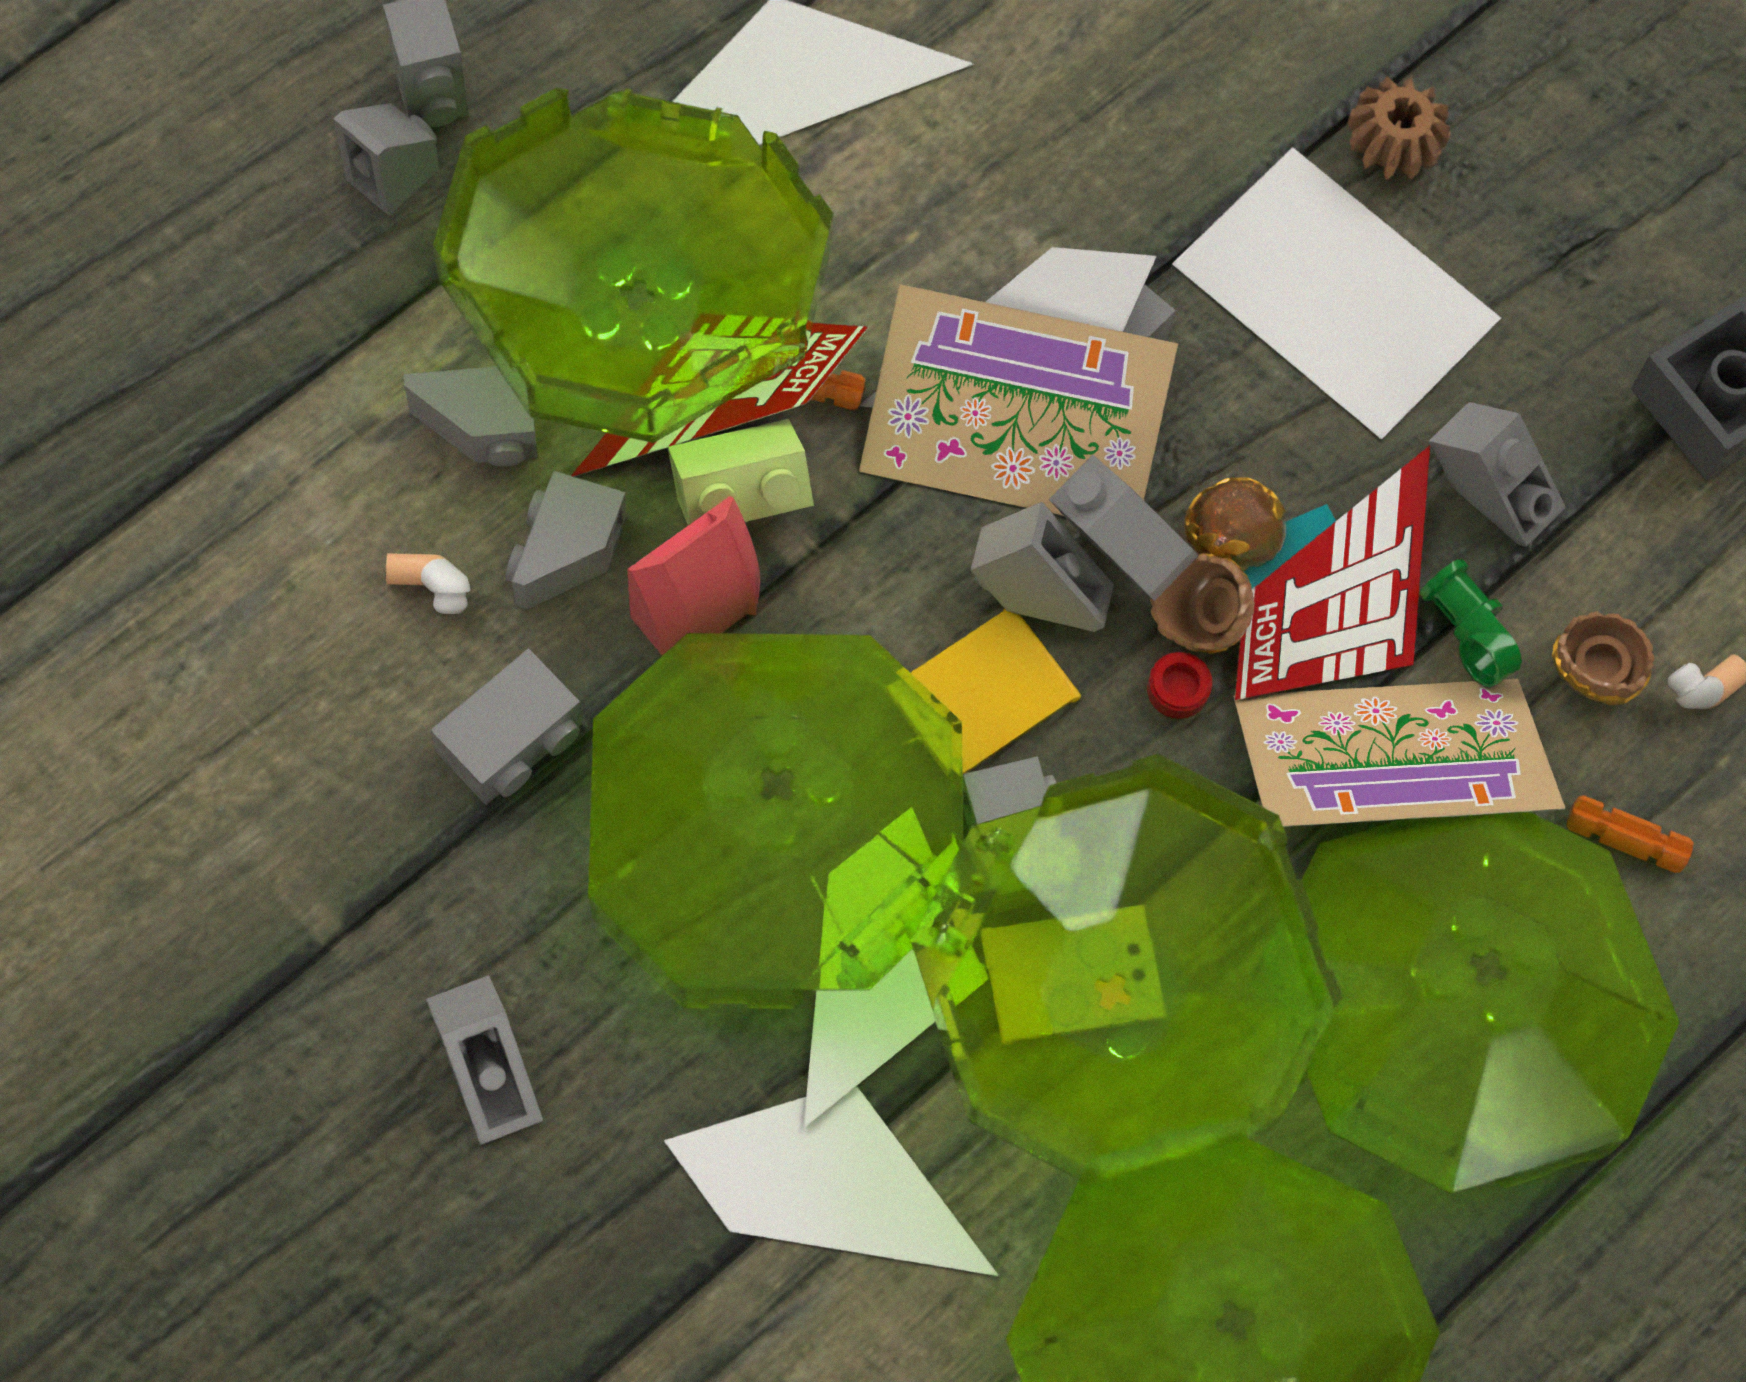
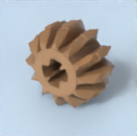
M1388 76L1380 82L1378 90L1367 87L1361 93L1355 109H1352L1348 120V130L1352 132L1349 141L1351 145L1350 151L1365 153L1362 160L1364 170L1376 164L1383 166L1386 180L1394 175L1396 169H1400L1410 180L1419 173L1421 166L1431 169L1438 162L1441 150L1446 147L1450 138V126L1446 124L1449 116L1448 105L1433 103L1436 96L1434 87L1422 92L1415 90L1412 76L1404 81L1402 87H1398Z

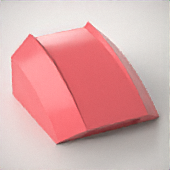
M731 496L627 569L630 618L661 655L697 659V653L700 648L747 614L756 615L760 589L759 565L743 516L735 499Z

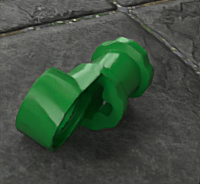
M1457 559L1430 579L1420 590L1419 594L1425 601L1433 600L1456 627L1453 635L1460 642L1459 656L1469 675L1485 687H1494L1520 669L1522 664L1521 652L1511 634L1496 618L1503 605L1497 599L1489 600L1466 573L1469 568L1467 563L1463 559Z

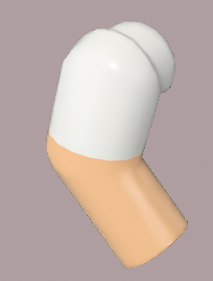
M387 553V584L424 585L434 592L433 607L439 613L458 614L467 608L466 592L471 590L468 578L446 558L434 554Z
M1731 654L1705 676L1701 674L1700 668L1696 664L1688 663L1668 677V686L1678 695L1675 701L1681 707L1688 709H1711L1718 706L1746 683V662L1738 655Z

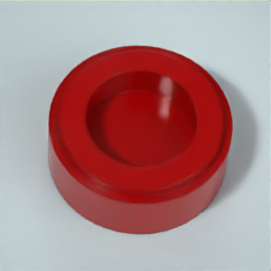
M1174 652L1160 658L1154 664L1147 682L1148 698L1154 708L1161 714L1175 719L1189 718L1199 713L1206 705L1212 690V676L1206 664L1198 657L1185 652Z

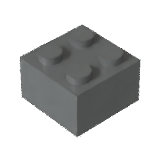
M1745 296L1651 354L1631 386L1632 391L1706 481L1746 456Z

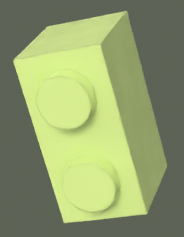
M789 419L668 446L678 503L688 525L729 496L735 499L745 522L814 506L805 450Z

